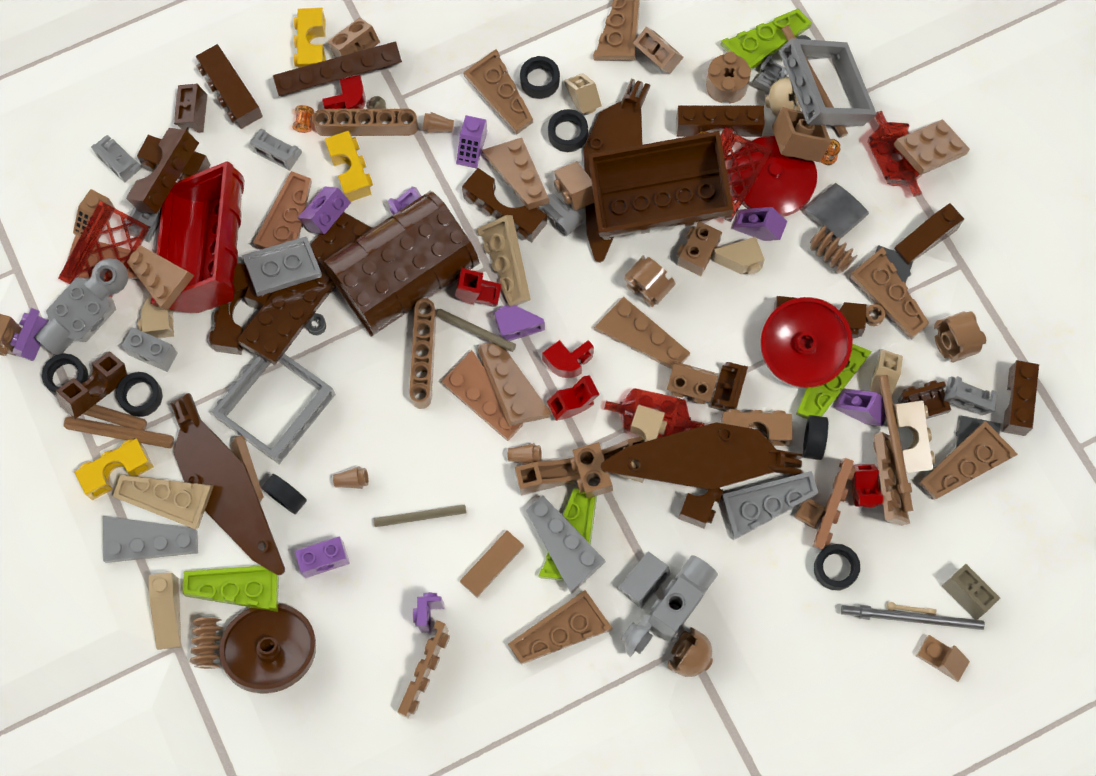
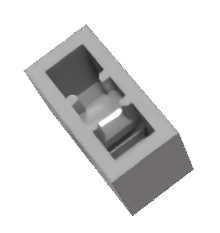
M133 327L121 346L129 356L168 372L178 354L172 344Z

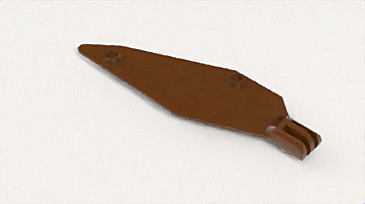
M631 78L622 101L599 113L584 147V170L590 178L588 154L643 145L641 108L650 89V84L645 83L643 87L642 81L638 80L635 83V79ZM595 203L586 206V234L595 261L601 263L605 260L614 237L605 241L603 237H600Z
M190 393L170 402L180 428L174 456L184 482L213 485L205 509L208 515L254 562L276 575H282L285 572V566L246 465L201 420Z
M715 422L628 446L601 463V470L606 473L714 490L774 472L793 476L802 474V470L797 468L802 467V461L799 459L803 458V454L777 450L758 429ZM632 462L636 464V468L632 467Z

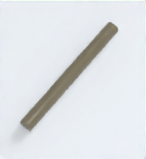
M439 309L436 313L437 317L513 352L516 348L515 343L443 309Z
M464 504L374 518L375 527L466 514V506Z

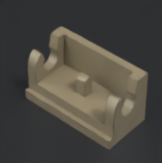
M967 564L963 565L942 585L975 620L983 616L1000 599Z

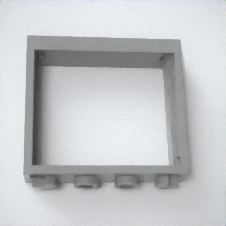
M792 38L779 50L808 125L864 126L877 115L847 42ZM805 56L833 58L853 108L825 107Z
M284 353L278 362L319 391L271 449L227 417L271 364L257 355L255 361L245 367L241 378L230 385L226 396L217 401L218 405L212 413L217 420L239 436H243L246 441L280 465L336 394L331 386Z

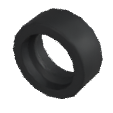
M545 56L531 57L525 61L520 70V83L523 91L532 98L538 99L553 95L560 83L558 65L552 59ZM535 69H545L552 74V81L544 86H535L529 83L527 77Z
M565 109L558 111L550 118L548 137L552 146L562 152H574L583 147L588 137V123L583 114L576 110ZM567 121L574 122L580 127V135L572 140L561 139L556 135L557 125Z
M62 353L55 355L43 367V383L56 396V390L59 387L53 383V375L61 366L66 364L74 365L78 370L76 380L81 384L89 379L86 366L78 357L72 354Z
M134 372L125 376L118 384L116 391L117 401L121 407L130 415L137 417L148 416L155 412L161 405L163 398L162 388L154 377L144 372ZM144 382L149 384L153 392L150 400L144 405L137 407L129 404L127 393L130 388L137 383Z
M809 415L803 441L804 458L823 459L828 438L829 422L827 417Z
M272 474L262 486V489L269 496L295 515L307 501L299 491L276 474Z
M832 544L825 547L817 555L814 562V574L817 581L823 587L830 590L841 591L848 588L856 581L860 573V560L857 554L850 547L843 544ZM840 554L848 559L851 571L846 579L834 581L825 574L823 563L829 555Z

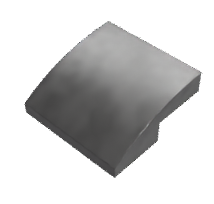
M837 183L833 184L805 209L808 217L822 225V227L827 226L825 233L834 232L832 236L834 239L844 237L869 215V211L853 195Z

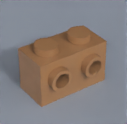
M578 161L554 171L556 178L553 181L558 193H562L567 205L570 204L576 211L595 203L591 178Z
M698 222L695 228L691 227L686 237L689 240L686 245L682 244L676 256L679 257L678 266L702 276L713 256L714 249L717 248L721 241L722 232L702 222Z
M675 361L667 390L671 391L670 394L683 398L684 395L693 397L692 401L705 404L706 401L711 402L719 373Z

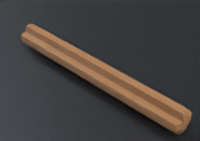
M70 416L66 417L64 421V427L68 430L121 440H134L137 438L143 444L164 448H172L175 440L172 435L80 418L74 419Z

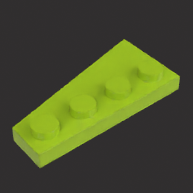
M797 8L774 18L769 23H761L752 30L737 33V36L733 38H725L721 40L720 45L727 52H734L742 57L752 71L763 63L769 55L775 54L788 42L781 30L783 27L789 25L794 36L798 37L811 27L812 22Z
M853 344L850 359L843 371L832 381L824 385L807 388L796 415L808 419L809 415L823 416L872 351Z
M574 488L563 516L591 545L597 496L587 499L585 492L580 493L579 489ZM548 552L543 569L539 573V578L564 581Z
M263 566L184 571L183 594L185 597L278 612L279 575Z

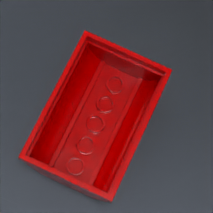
M228 161L176 182L162 204L156 254L194 275L170 306V310L200 313L223 304H228L234 299L235 287L233 284L235 267L238 261V230L241 226L242 218L240 210L241 197L244 192L245 180L243 175ZM151 296V304L156 307H159L155 299Z

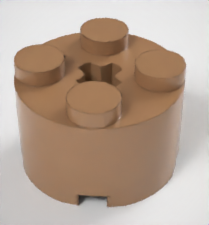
M727 52L713 59L709 65L706 79V88L710 97L717 102L722 103L723 101L729 102V104L741 100L746 94L751 75L748 63L734 52Z
M645 255L640 257L625 274L624 278L628 283L626 285L628 289L634 294L640 292L644 296V302L650 307H653L655 304L658 305L676 285L672 277L669 280L665 277L667 271L650 257L645 259Z
M962 311L935 322L934 329L938 331V335L934 336L936 345L945 359L948 357L952 359L949 362L954 363L981 352L982 345L986 344V336L984 332L980 331L976 316L972 311Z

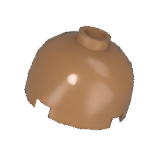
M692 627L689 628L690 632L684 631L675 642L671 653L675 654L673 661L668 659V668L684 677H694L701 674L704 670L707 671L713 662V658H711V642L704 634Z

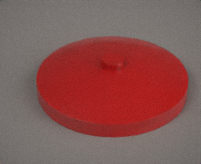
M764 136L748 142L736 154L731 167L730 182L736 198L745 208L773 207L782 217L798 212L810 201L817 184V169L814 161L782 155L775 136Z
M800 297L781 304L770 314L761 333L760 346L765 364L779 380L794 387L813 388L832 381L843 371L851 356L853 339L846 318L835 306L822 299Z

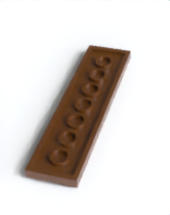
M343 212L325 234H319L310 245L320 268L321 277L274 291L239 336L237 343L276 365L335 287V284L320 263L373 228Z

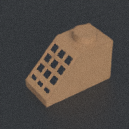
M90 189L78 206L73 234L95 240L116 210L110 199Z

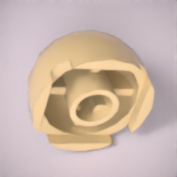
M789 77L779 79L773 83L769 95L765 97L767 108H771L772 113L776 117H778L782 107L801 111Z

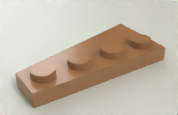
M613 0L611 12L607 16L606 25L603 33L600 35L599 44L593 54V59L636 60V46L633 42L636 40L638 33L640 0Z
M497 49L464 72V77L516 135L533 123V118L522 97L519 95L514 81L508 74V70L502 62Z
M522 137L482 150L483 157L489 160L493 169L500 173L505 183L512 187L516 196L528 210L549 204V197Z
M141 245L131 254L130 259L127 261L157 304L165 310L170 308L194 277L193 274Z
M882 247L850 274V278L876 304L882 306L886 315L912 340L928 326L929 322L916 300L912 299L907 291L908 287L904 281H901L896 273L897 269L893 263H890L886 256L887 253Z
M625 297L594 327V331L600 334L603 333L611 337L612 340L618 343L621 342L631 347L632 350L638 353L641 352L670 369H673L675 361L684 363L690 356V352Z
M494 343L479 345L478 352L508 425L513 426L549 418L552 413L507 350Z
M984 421L928 473L919 484L935 500L1018 454Z
M884 432L874 434L875 442H873V447L877 454L885 521L901 526L910 524L908 512H904L902 498L897 490L899 482L890 435Z
M584 590L508 643V646L522 665L611 631L613 628L587 591Z
M436 620L433 627L437 629L436 635L428 639L425 646L424 654L427 656L425 660L421 659L418 662L414 673L416 680L415 682H410L398 709L399 715L408 719L410 714L414 715L420 704V701H417L421 692L424 693L430 682L428 675L431 669L435 671L440 661V657H438L440 649H445L450 639L446 624Z

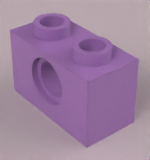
M324 186L300 214L298 219L311 233L325 234L351 202L338 187Z
M340 536L295 551L300 572L305 578L350 564L344 542Z

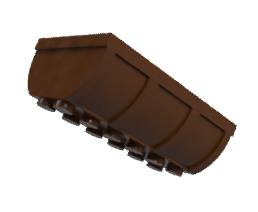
M720 131L588 154L600 237H603L604 241L610 240L611 237L637 232L645 234L650 233V230L685 224V226L694 225V222L723 217L730 219L732 214H734Z
M430 190L320 264L365 330L372 337L414 309L418 300L430 298L457 280L462 268L471 270L479 265L480 262L471 241L446 204Z

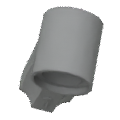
M554 193L548 194L549 204L540 206V208L554 221L557 229L564 236H568L583 223V219L573 208H568Z

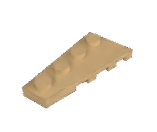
M506 215L477 228L478 235L482 236L485 242L483 244L486 253H490L493 260L491 264L493 270L499 274V283L502 284L501 288L508 305L518 306L530 301L531 298L513 216Z
M120 475L112 497L190 528L198 529L213 485Z

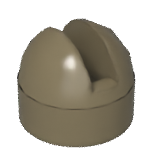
M374 96L369 101V108L386 109L385 100L380 96Z

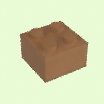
M782 107L772 126L780 153L787 157L820 162L831 144L825 125H808L803 112Z

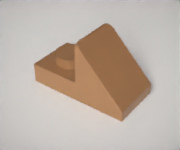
M931 635L926 637L916 654V657L959 682L970 662L955 645L948 647Z

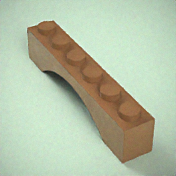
M640 436L627 439L602 449L604 460L620 452L624 447L644 442L643 438ZM586 456L582 459L581 462L585 465H589L593 462L594 459L590 456ZM570 458L533 462L515 467L521 496L575 483L578 479H581L579 471H573Z

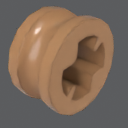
M872 304L866 309V323L873 327L880 325L885 318V310L878 304ZM872 311H876V315H880L876 320L872 319L873 316H869Z

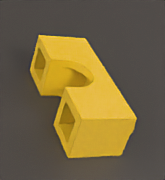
M323 7L297 9V17H294V27L297 30V35H294V46L297 48V54H294L295 67L300 68L326 61L323 44L314 45L310 43L314 38L326 37V18Z
M346 131L325 138L333 165L348 164L351 166L347 172L338 175L342 190L348 200L352 202L372 195L370 187L373 186L370 174L364 173L363 168H366L363 156H358L356 150L360 148L356 137L351 138L350 132Z
M136 438L123 442L121 447L114 451L104 452L99 459L93 462L90 461L82 464L79 467L80 469L74 471L85 495L94 500L113 490L109 482V476L114 469L124 467L131 476H139L154 468L145 448Z

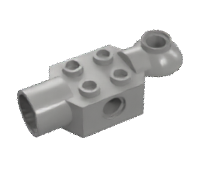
M103 259L94 266L91 277L88 280L76 277L46 310L49 321L35 335V338L54 355L62 354L75 340L87 342L116 311L114 300L109 295L122 291L128 282V272L124 264L117 259ZM111 270L113 277L110 281L106 282L104 274Z
M690 556L676 575V581L672 579L664 590L663 596L665 598L663 600L658 598L650 609V615L645 614L638 625L633 622L622 636L621 640L625 642V650L629 657L635 651L641 654L653 637L649 633L650 630L669 642L673 640L718 576V573L712 566L697 556ZM669 604H676L680 609L673 610Z

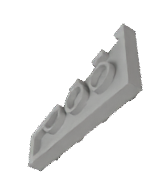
M810 471L722 494L734 540L818 495V489L813 473Z
M543 495L526 510L571 594L574 593L606 562L605 559Z
M103 516V561L105 563L198 553V531L196 529Z

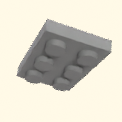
M307 236L242 255L257 296L321 277L320 268Z

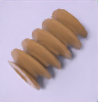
M825 225L811 239L810 250H817L816 254L818 257L824 255V262L831 260L830 267L838 266L836 271L840 274L854 262L858 255L851 256L853 248L845 251L846 242L839 246L840 237L832 240L833 231L825 234L827 229Z
M197 618L193 620L192 624L198 628L193 629L192 634L198 637L191 640V643L197 647L191 648V654L196 656L190 658L189 662L196 665L194 666L195 668H220L219 664L213 662L220 658L214 651L218 650L220 646L215 644V641L222 638V636L216 634V631L223 630V627L216 625V622L222 621V619Z

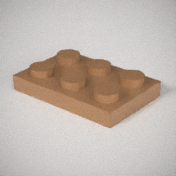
M943 119L900 137L894 143V146L920 175L967 155L970 150Z

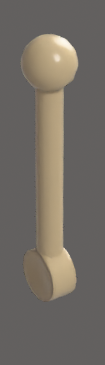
M894 602L887 603V609L892 611L898 609L927 613L928 615H936L937 612L936 609L931 608L924 609L896 605Z

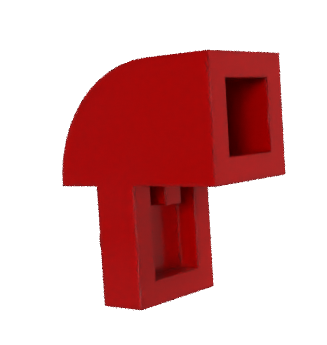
M357 75L340 79L343 94L322 99L324 109H364L366 96L361 76Z
M462 268L459 272L455 295L461 301L472 305L477 302L497 307L502 284L483 280L482 272Z
M559 340L542 352V360L559 377H577L582 374V366L580 364L584 365L593 358L594 346L588 340L570 353Z
M587 375L583 376L573 387L558 390L547 400V403L555 420L558 421L586 411L594 405L593 400L600 394L591 376Z
M853 465L856 467L851 480L855 507L872 508L883 504V494L879 490V470L876 465Z

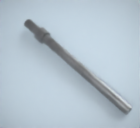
M860 605V607L841 606V615L859 616L860 619L865 620L878 618L984 630L985 627L983 620L874 609L868 605Z

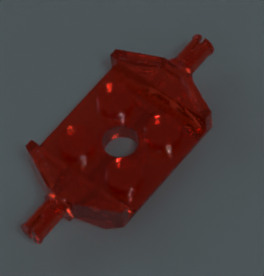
M883 111L876 112L875 118L879 127L869 136L867 143L887 184L891 186H909L913 197L921 195L922 191L917 180L922 175L915 170L894 146L898 138L910 134L908 131L909 124L888 122ZM898 153L902 159L899 161L893 160L891 154Z
M633 388L624 401H620V404L606 400L604 410L620 414L625 434L631 431V425L638 405L658 409L660 412L665 413L664 421H667L664 434H659L658 438L683 432L686 429L701 427L705 424L691 420L685 399Z

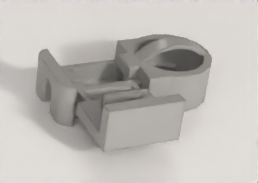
M769 55L761 65L760 75L758 78H755L753 86L768 94L773 83L788 75L783 66L771 60L772 55Z

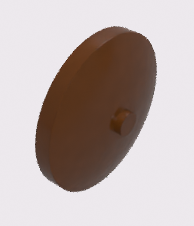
M278 604V612L257 608H249L243 611L227 626L219 646L220 661L228 678L241 689L260 694L282 691L297 683L310 669L316 654V638L309 620L297 609L283 604Z

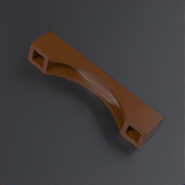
M395 41L273 75L278 95L281 96L401 63L402 60Z

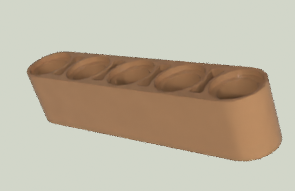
M407 108L320 109L312 115L315 130L320 136H334L349 131L351 136H410L418 131L416 113L412 109ZM322 121H327L325 124H319ZM343 121H348L346 124H340ZM364 121H370L367 124H361ZM385 121H391L388 124H383ZM406 121H412V122L409 123V124H405V123H404V122H406Z
M427 298L418 300L414 311L409 393L413 405L419 409L427 408L432 400L436 310L434 303ZM423 309L431 310L430 313L425 315L420 313ZM423 329H427L430 331L427 335L424 336L419 334L420 331ZM422 350L429 352L424 357L418 356V353ZM421 371L427 372L424 378H418L416 375ZM423 392L426 394L425 398L421 400L415 398L418 393Z

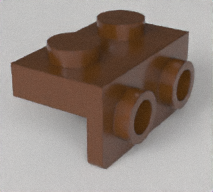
M934 380L924 384V387L916 389L915 386L906 388L897 399L899 404L923 401L924 405L928 408V418L951 411L949 402L944 401L945 381L937 383Z

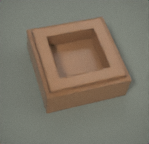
M809 499L801 503L794 518L815 528L826 507Z

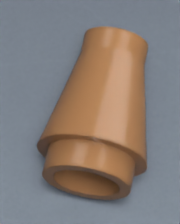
M430 112V114L425 113L422 130H427V133H452L454 120Z
M532 443L508 448V462L523 464L540 462L542 460L541 446Z
M358 466L342 473L334 474L333 483L335 488L363 489V486H368L369 483L367 469Z

